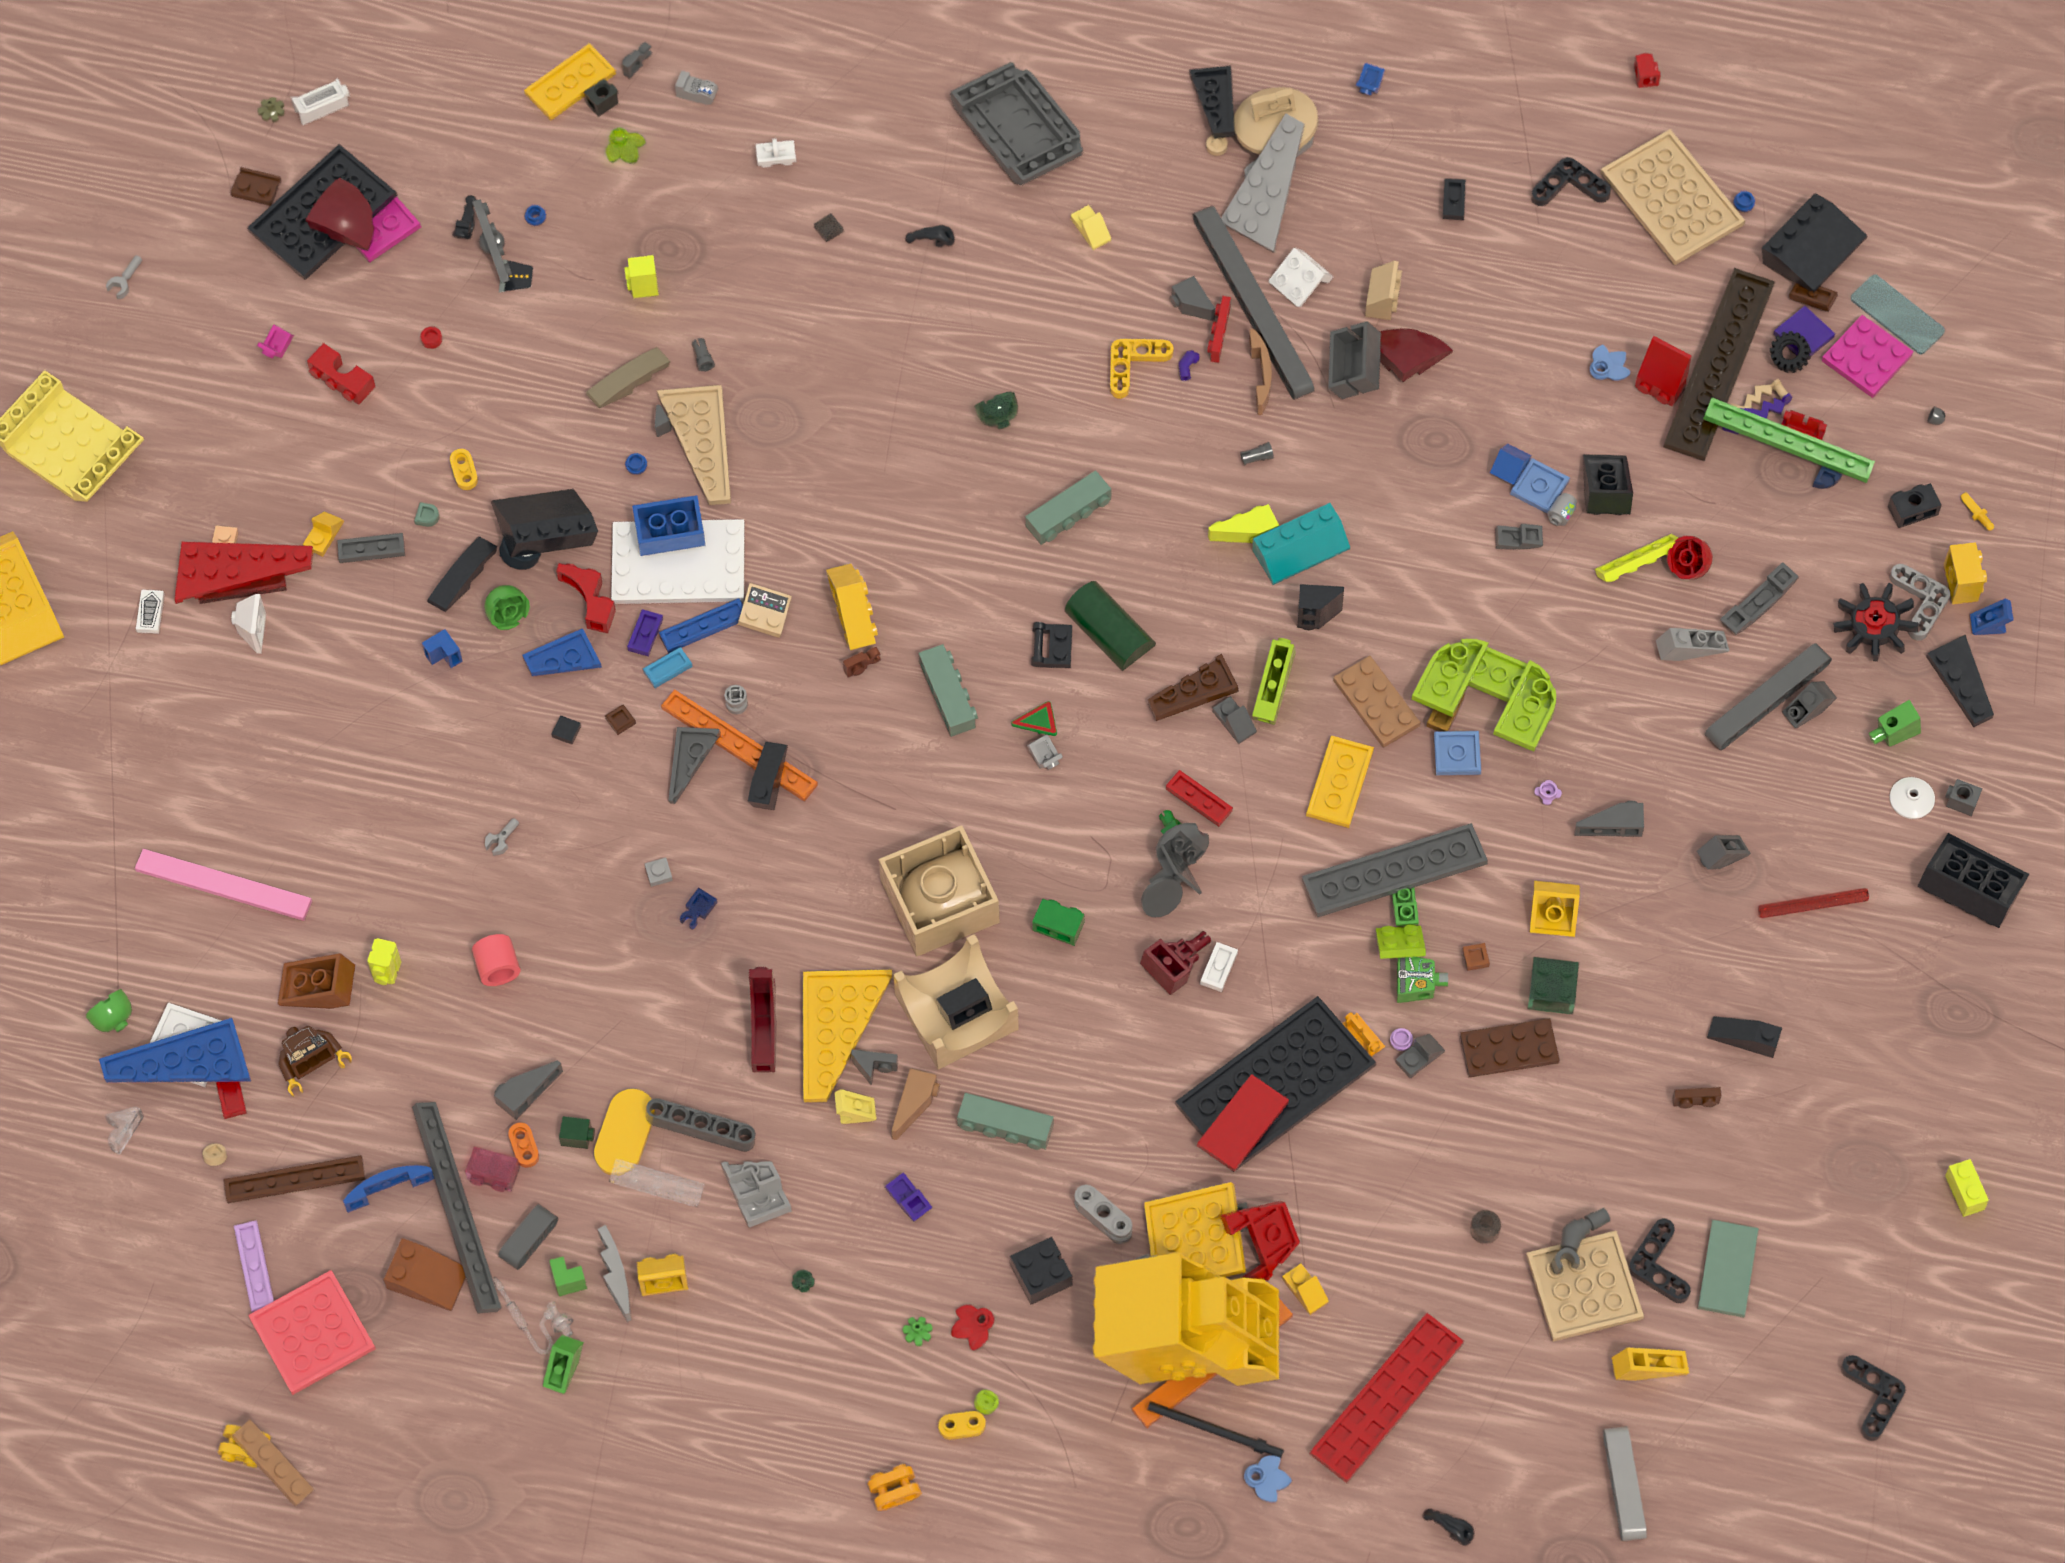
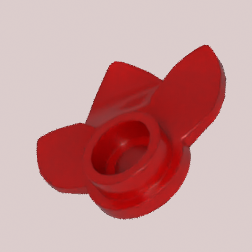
M963 1305L956 1310V1314L960 1319L953 1325L951 1336L958 1339L968 1338L969 1346L974 1351L981 1348L987 1342L988 1330L993 1327L995 1317L987 1308L977 1309L972 1305ZM985 1315V1322L979 1323V1318Z

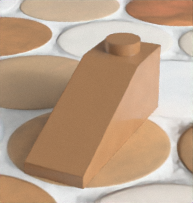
M910 1068L891 1130L892 1139L897 1140L931 1105L933 1096H938L940 1084L937 1083V1075Z

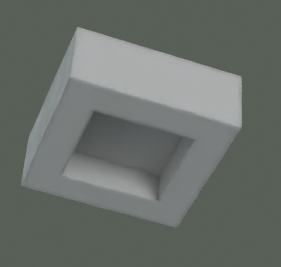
M667 858L645 863L651 887L673 881Z

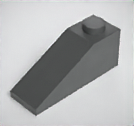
M1626 801L1576 822L1574 836L1642 837L1644 831V804L1636 801Z
M558 1060L510 1078L505 1084L501 1083L496 1088L494 1094L496 1104L517 1120L563 1072L561 1062Z

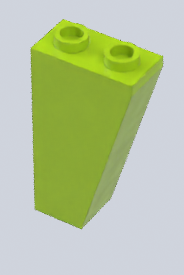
M1285 638L1272 640L1252 715L1253 720L1273 725L1276 723L1296 654L1295 646L1291 644V640Z

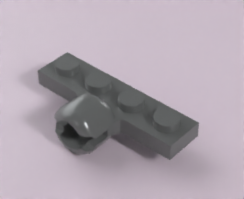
M481 199L475 200L473 205L483 230L479 238V245L485 253L491 254L501 283L508 282L512 272L509 264H504L501 257L505 255L503 250L505 245L504 236L496 230L494 222L489 223L487 215L490 214L487 202L482 203Z

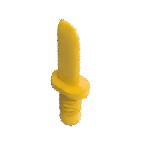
M1963 493L1961 499L1974 514L1972 519L1974 521L1979 520L1987 530H1993L1994 524L1986 516L1987 510L1981 509L1968 493Z

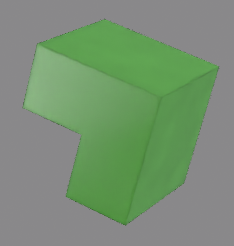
M564 1257L549 1260L559 1297L587 1289L581 1266L567 1269Z

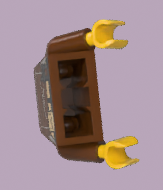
M305 1026L300 1030L297 1027H292L286 1033L287 1038L281 1042L284 1049L280 1052L278 1065L285 1081L289 1082L288 1091L294 1097L292 1089L296 1086L303 1093V1088L300 1083L295 1081V1077L298 1080L336 1058L334 1054L338 1056V1065L341 1068H345L341 1059L347 1058L351 1063L352 1057L348 1052H342L341 1045L330 1032L319 1029L314 1030L310 1026Z

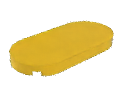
M627 1089L621 1091L612 1099L594 1148V1157L599 1168L608 1175H625V1173L637 1167L652 1127L646 1119V1107L652 1099L641 1090ZM655 1109L651 1111L653 1115H655Z

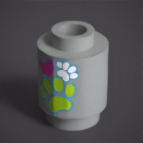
M1563 493L1557 497L1547 513L1549 521L1553 525L1564 526L1567 524L1577 508L1575 497L1568 493Z

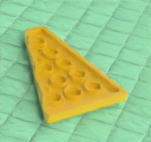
M892 970L803 972L804 1102L828 1101L851 1057L852 1050L857 1046L892 979Z

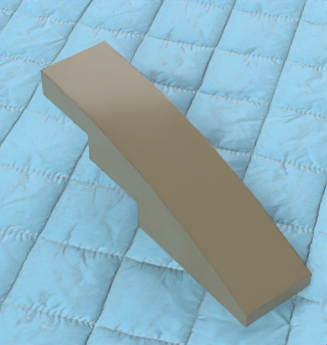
M656 347L609 374L589 389L586 395L600 409L632 394L634 387L650 381L652 374L669 367L670 360Z

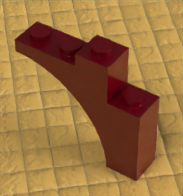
M756 967L755 969H749L752 1072H775L777 1028L775 1013L776 983L775 978H773L772 969Z

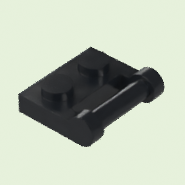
M1043 622L1033 623L1034 655L1031 657V665L1043 668H1071L1072 625L1045 624ZM1043 634H1050L1049 658L1042 657Z

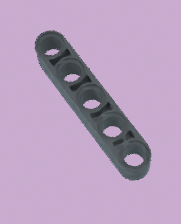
M657 1098L650 1100L647 1104L646 1119L653 1126L743 1152L750 1151L755 1145V1129L748 1124ZM659 1109L662 1113L660 1115H653L651 1111ZM682 1116L684 1120L677 1122L673 1117ZM698 1122H703L707 1126L704 1128H698L695 1126V1124ZM723 1128L726 1129L728 1133L725 1135H721L717 1132V1130ZM741 1135H747L751 1139L748 1141H742L739 1137Z

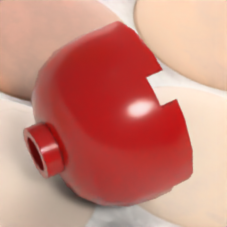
M1682 536L1674 541L1676 543L1669 549L1667 557L1671 572L1675 573L1680 579L1695 580L1703 577L1709 571L1713 561L1710 546L1704 540L1695 536Z

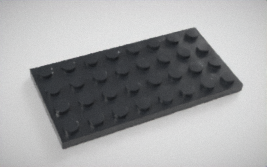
M1317 996L1175 1101V1105L1203 1136L1251 1074L1289 1099L1287 1106L1237 1168L1239 1169L1374 1068L1376 1061L1320 997Z

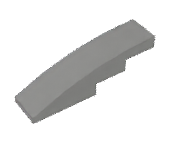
M604 1225L598 1229L599 1237L606 1250L601 1252L602 1261L609 1271L608 1274L603 1276L604 1282L626 1321L629 1322L631 1321V1307L624 1267L616 1244L607 1226Z

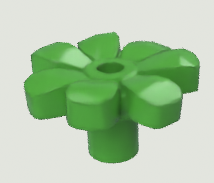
M914 1317L909 1318L908 1323L910 1326H903V1333L907 1334L905 1340L908 1343L914 1340L915 1346L918 1347L922 1346V1340L930 1341L931 1334L929 1333L933 1331L931 1324H925L926 1318L920 1317L918 1321Z

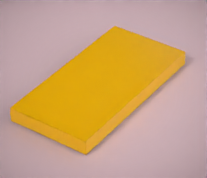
M589 43L524 89V93L551 121L585 97L584 92L601 80L605 79L607 81L616 75V70Z
M1331 735L1306 812L1307 817L1346 828L1350 827L1374 747Z

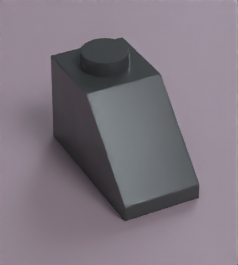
M1195 276L1172 286L1171 303L1175 308L1178 307L1182 314L1210 321L1215 319V307Z
M1715 835L1697 850L1701 863L1708 870L1722 869L1751 854L1740 835Z

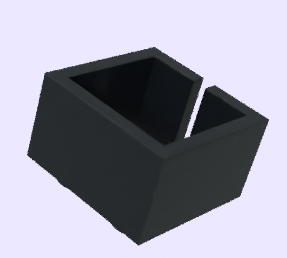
M1053 1237L1047 1238L1010 1256V1266L1030 1305L1073 1286V1276L1065 1260L1061 1259V1253Z

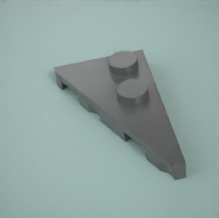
M677 727L668 799L670 804H676L720 737V729Z

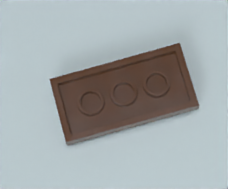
M1550 1018L1460 1032L1469 1078L1559 1064L1560 1061Z

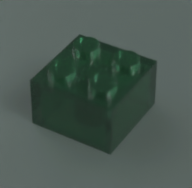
M1534 957L1531 968L1527 1009L1573 1015L1579 962Z

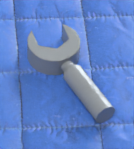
M135 255L123 272L122 277H113L107 282V291H110L114 286L121 287L122 290L116 294L117 299L124 298L129 292L126 280L130 279L142 262V258Z

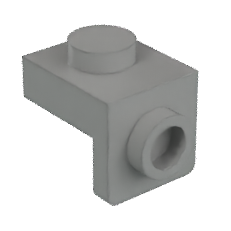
M1046 734L1027 745L1039 769L1046 767L1049 770L1059 764L1058 760L1063 757L1061 753L1058 754L1052 741Z

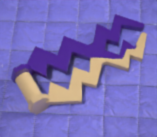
M1777 379L1771 385L1755 386V395L1747 394L1744 406L1732 403L1731 405L1767 419L1769 411L1781 415L1784 406L1790 403L1792 396L1783 387L1781 381ZM1772 390L1776 391L1782 399L1774 398V404L1763 400L1761 411L1751 408V402L1760 404L1762 393L1772 397ZM1722 427V430L1739 435V433Z

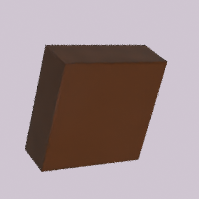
M624 704L605 715V719L617 735L636 724V720Z

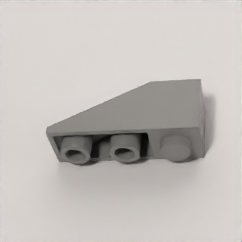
M1669 628L1656 640L1661 660L1682 661L1730 651L1724 631Z

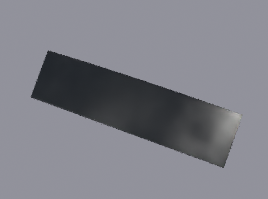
M479 536L452 565L429 596L427 602L446 612L470 589L471 582L483 571L484 564L496 553L497 546Z

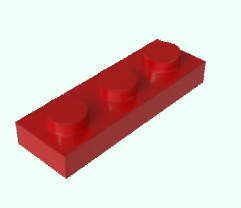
M1222 296L1221 304L1217 303L1215 316H1218V320L1213 322L1211 334L1214 335V339L1209 340L1207 353H1211V362L1219 363L1231 308V297Z
M1181 770L1166 785L1167 791L1218 827L1233 811L1232 806Z

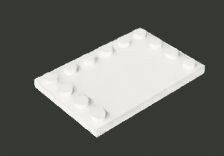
M744 519L702 520L706 546L640 556L635 522H613L611 600L615 604L731 602L740 598L741 602H744Z

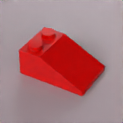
M1653 336L1639 369L1635 387L1641 393L1649 394L1660 403L1673 407L1686 387L1692 355Z

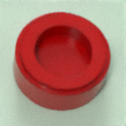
M427 327L420 334L422 345L428 349L437 348L442 343V333L436 327Z

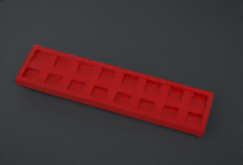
M1426 1313L1313 1447L1310 1455L1348 1483L1464 1344V1340L1430 1314Z

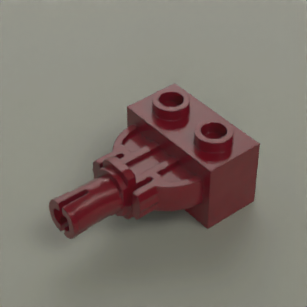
M1202 931L1190 941L1180 939L1178 942L1165 943L1162 939H1159L1144 950L1140 964L1169 995H1172L1187 983L1193 964L1199 959L1197 952L1210 944L1211 938L1209 935L1204 937L1207 933Z

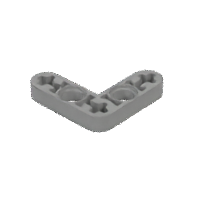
M1897 564L1891 570V582L1924 600L1912 619L1913 622H1918V627L1921 621L1924 622L1923 628L1919 633L1908 632L1912 639L1917 641L1923 640L1927 637L1947 605L1950 591L1945 585L1909 566ZM1900 572L1904 573V576L1901 578L1897 577V574ZM1910 576L1913 577L1911 579L1910 584H1908L1907 582L1910 579ZM1921 581L1925 583L1926 588L1919 590L1915 588L1914 583ZM1942 593L1943 597H1940L1936 604L1934 602L1936 595ZM1930 608L1934 610L1935 615L1928 617L1923 613V610Z

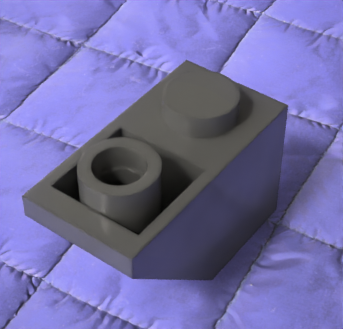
M1824 681L1811 682L1782 712L1795 728H1799L1823 713L1837 697Z

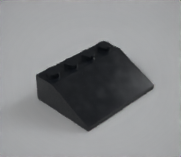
M1814 193L1761 248L1763 264L1814 293L1867 238V234L1831 201Z
M574 489L491 501L510 558L592 546L598 533L591 511Z
M1948 833L1928 863L1917 887L1943 899L1948 904L1964 910L1970 915L1984 920L1989 925L2000 928L2030 874Z

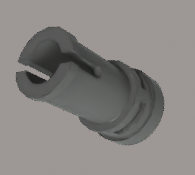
M698 338L700 346L697 344L696 339L692 342V346L697 357L696 362L699 371L706 372L713 369L715 363L708 352L705 339Z
M1266 442L1262 446L1259 445L1257 448L1240 452L1243 465L1259 460L1274 459L1270 442Z

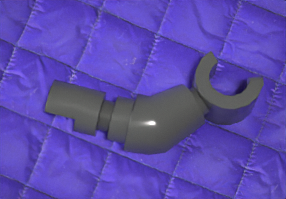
M1604 1207L1594 1213H1589L1584 1217L1585 1219L1581 1218L1570 1221L1562 1229L1561 1250L1557 1252L1551 1263L1552 1271L1555 1274H1558L1563 1267L1561 1259L1569 1260L1572 1268H1578L1580 1258L1576 1252L1581 1241L1586 1238L1590 1230L1594 1231L1610 1222V1216Z

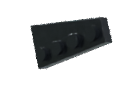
M1231 65L1189 70L1214 139L1235 137Z
M1966 635L1927 653V659L1973 728L1992 719L1994 713Z

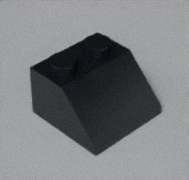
M1300 584L1297 628L1304 630L1320 629L1339 614L1343 608L1344 587Z

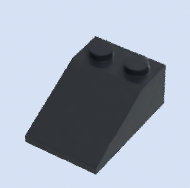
M1583 454L1584 496L1587 514L1630 515L1633 488L1627 455Z

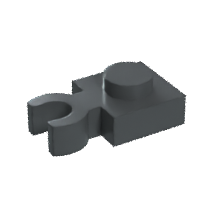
M643 42L638 51L634 50L630 55L625 56L622 61L624 76L630 79L643 66V61L652 55L650 51L651 45Z

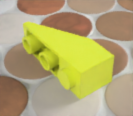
M1269 504L1256 506L1247 513H1239L1226 521L1213 523L1208 527L1209 541L1253 543V538L1279 527V524Z

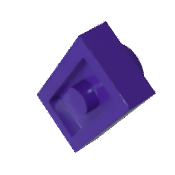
M641 610L627 646L628 651L649 657L662 624L663 615Z

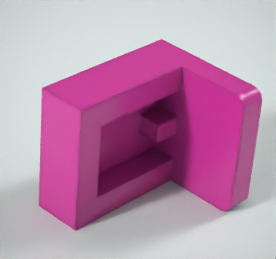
M273 324L264 343L259 342L257 346L263 349L261 353L272 359L274 356L282 358L294 335Z

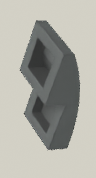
M1521 524L1519 527L1497 525L1495 528L1496 549L1520 550L1540 548L1543 546L1542 526Z

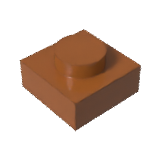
M1485 943L1464 946L1462 948L1467 971L1490 966Z

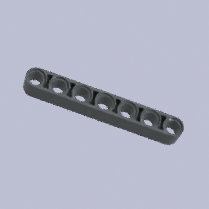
M1817 643L1811 645L1714 722L1706 730L1705 736L1719 750L1725 749L1822 672L1831 663L1832 658Z

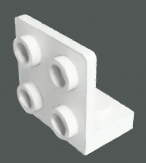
M1294 248L1269 279V282L1297 307H1301L1321 281L1329 283L1333 276L1306 252Z

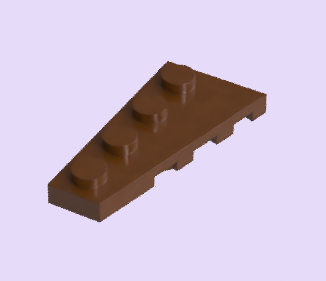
M1221 653L1210 664L1205 663L1194 674L1181 678V682L1174 686L1170 685L1149 698L1148 706L1155 720L1158 721L1237 693L1239 688Z

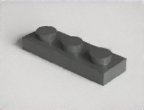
M403 533L337 540L339 563L405 556Z

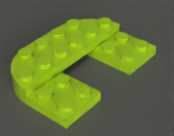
M1461 639V642L1451 645L1448 643L1441 647L1432 656L1412 694L1411 700L1452 717L1467 687H1473L1508 702L1494 729L1493 735L1534 752L1549 721L1552 720L1556 705V689L1550 681L1549 674L1531 660L1527 664L1489 648V643L1486 641Z

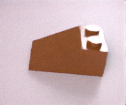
M341 953L284 963L278 1005L324 1009L350 1006L355 964Z
M402 1238L385 1275L384 1282L388 1290L452 1311L466 1275L461 1264L423 1245Z

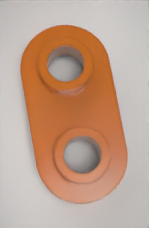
M525 1123L512 1125L508 1135L516 1160L522 1167H533L539 1160V1152L532 1131ZM519 1134L525 1135L523 1139L517 1138ZM530 1154L532 1156L530 1159H524L525 1155Z

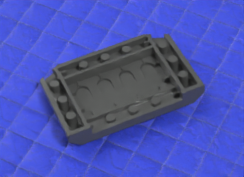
M1012 62L950 93L955 110L1015 184L1022 186L1082 156L1083 148L1080 142V131L1033 73L1026 69L1022 71L1016 68Z

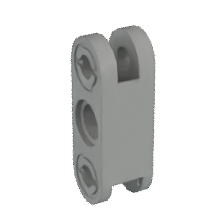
M1082 1185L1075 1191V1207L1078 1212L1113 1242L1118 1244L1128 1242L1132 1237L1131 1219L1091 1185ZM1106 1211L1109 1213V1216L1103 1218L1098 1216V1213Z

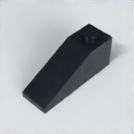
M765 742L752 778L748 802L753 807L775 811L788 745Z
M1713 1016L1707 1038L1773 1058L1782 1027L1756 1020Z

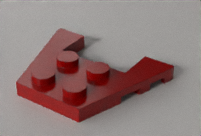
M1276 1201L1220 1215L1226 1234L1233 1235L1247 1226L1261 1264L1245 1274L1243 1278L1269 1281L1273 1276L1272 1272L1279 1264H1283L1300 1243L1287 1205L1283 1201Z

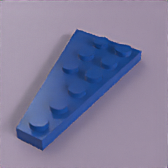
M233 1018L99 1059L106 1082H251Z

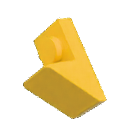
M325 511L311 519L313 528L303 543V546H313V553L322 557L344 523L343 519Z
M1299 1264L1282 1276V1280L1309 1315L1329 1302L1316 1276L1311 1277L1302 1264Z

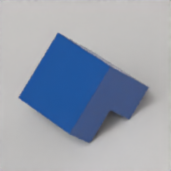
M1507 444L1499 450L1490 473L1515 485L1532 455Z
M446 629L422 642L424 654L431 665L443 658L450 668L463 662L459 647Z

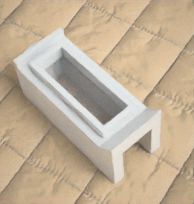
M337 78L336 81L300 97H291L295 112L299 113L301 123L305 125L349 106L347 97L350 94L346 85H341Z

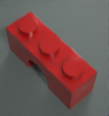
M325 343L307 360L309 373L314 378H320L325 381L330 389L341 392L343 397L349 402L354 401L360 405L376 387L373 376L357 365L348 373L337 372L343 365L340 353Z

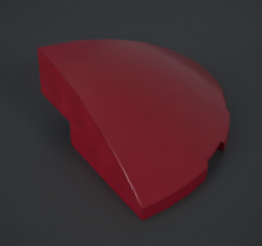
M338 178L317 200L306 221L310 228L329 234L331 239L366 251L371 246L375 230L371 206L358 188L346 180Z
M1400 328L1380 331V363L1388 371L1392 370L1402 382L1416 373L1422 374L1453 352L1439 338L1419 330Z

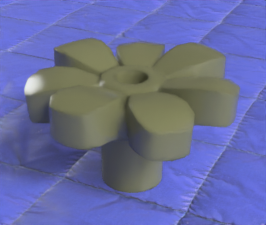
M271 97L260 102L262 107L258 108V113L260 116L262 115V119L268 121L271 117L272 122H277L279 120L278 115L283 116L285 114V110L282 109L284 107L282 100L277 101L275 97Z

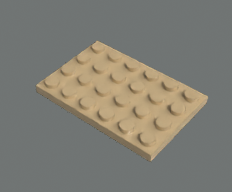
M1671 129L1601 169V175L1674 265H1677L1745 224L1743 217Z

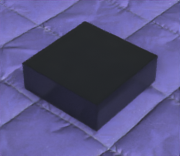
M560 715L551 735L555 739L573 744L581 728V723Z

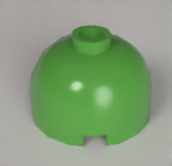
M501 585L488 594L484 603V609L487 618L494 626L500 630H509L518 626L520 623L517 621L522 617L526 618L530 604L520 589L511 585Z
M119 989L110 994L109 998L105 1001L101 1000L85 1017L101 1032L113 1030L120 1032L128 1025L126 1021L132 1013L131 1002L123 990Z

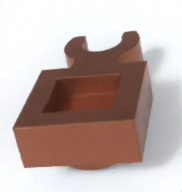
M877 647L871 648L865 654L861 652L844 660L843 669L846 676L860 675L867 669V665L879 662L881 654Z

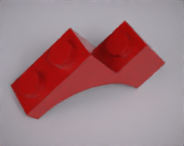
M559 563L556 570L558 581L575 588L587 604V614L585 617L587 629L608 634L616 609L614 601L605 596L598 597L603 584L601 573L591 568L582 569L570 563Z

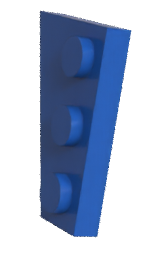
M583 628L522 655L532 676L602 668Z

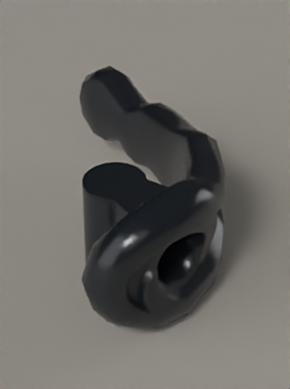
M468 195L465 198L464 214L461 220L456 221V228L452 233L453 237L466 240L472 238V232L475 227L473 201L477 200L475 196Z
M945 225L925 227L921 230H915L913 233H907L905 237L906 242L909 244L916 239L935 240V246L943 247L944 245L952 246L955 242L953 230Z
M1430 1508L1423 1514L1424 1520H1433L1441 1525L1446 1531L1451 1533L1450 1538L1458 1541L1461 1545L1467 1546L1472 1542L1475 1530L1466 1520L1458 1519Z

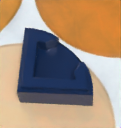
M1822 466L1813 483V487L1819 489L1830 488L1840 481L1842 474Z

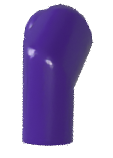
M1193 350L1187 351L1178 363L1180 379L1182 381L1191 379L1190 365L1192 363L1196 364L1200 359L1199 354Z

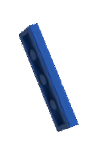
M740 598L660 631L659 636L667 652L671 653L679 647H685L738 624L743 604Z

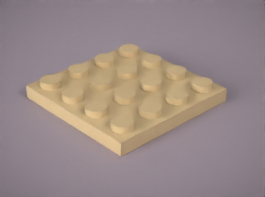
M1617 1231L1583 1239L1576 1252L1580 1258L1578 1268H1572L1569 1260L1561 1259L1563 1267L1558 1274L1552 1271L1551 1263L1557 1252L1561 1250V1244L1527 1252L1528 1264L1553 1342L1644 1318Z

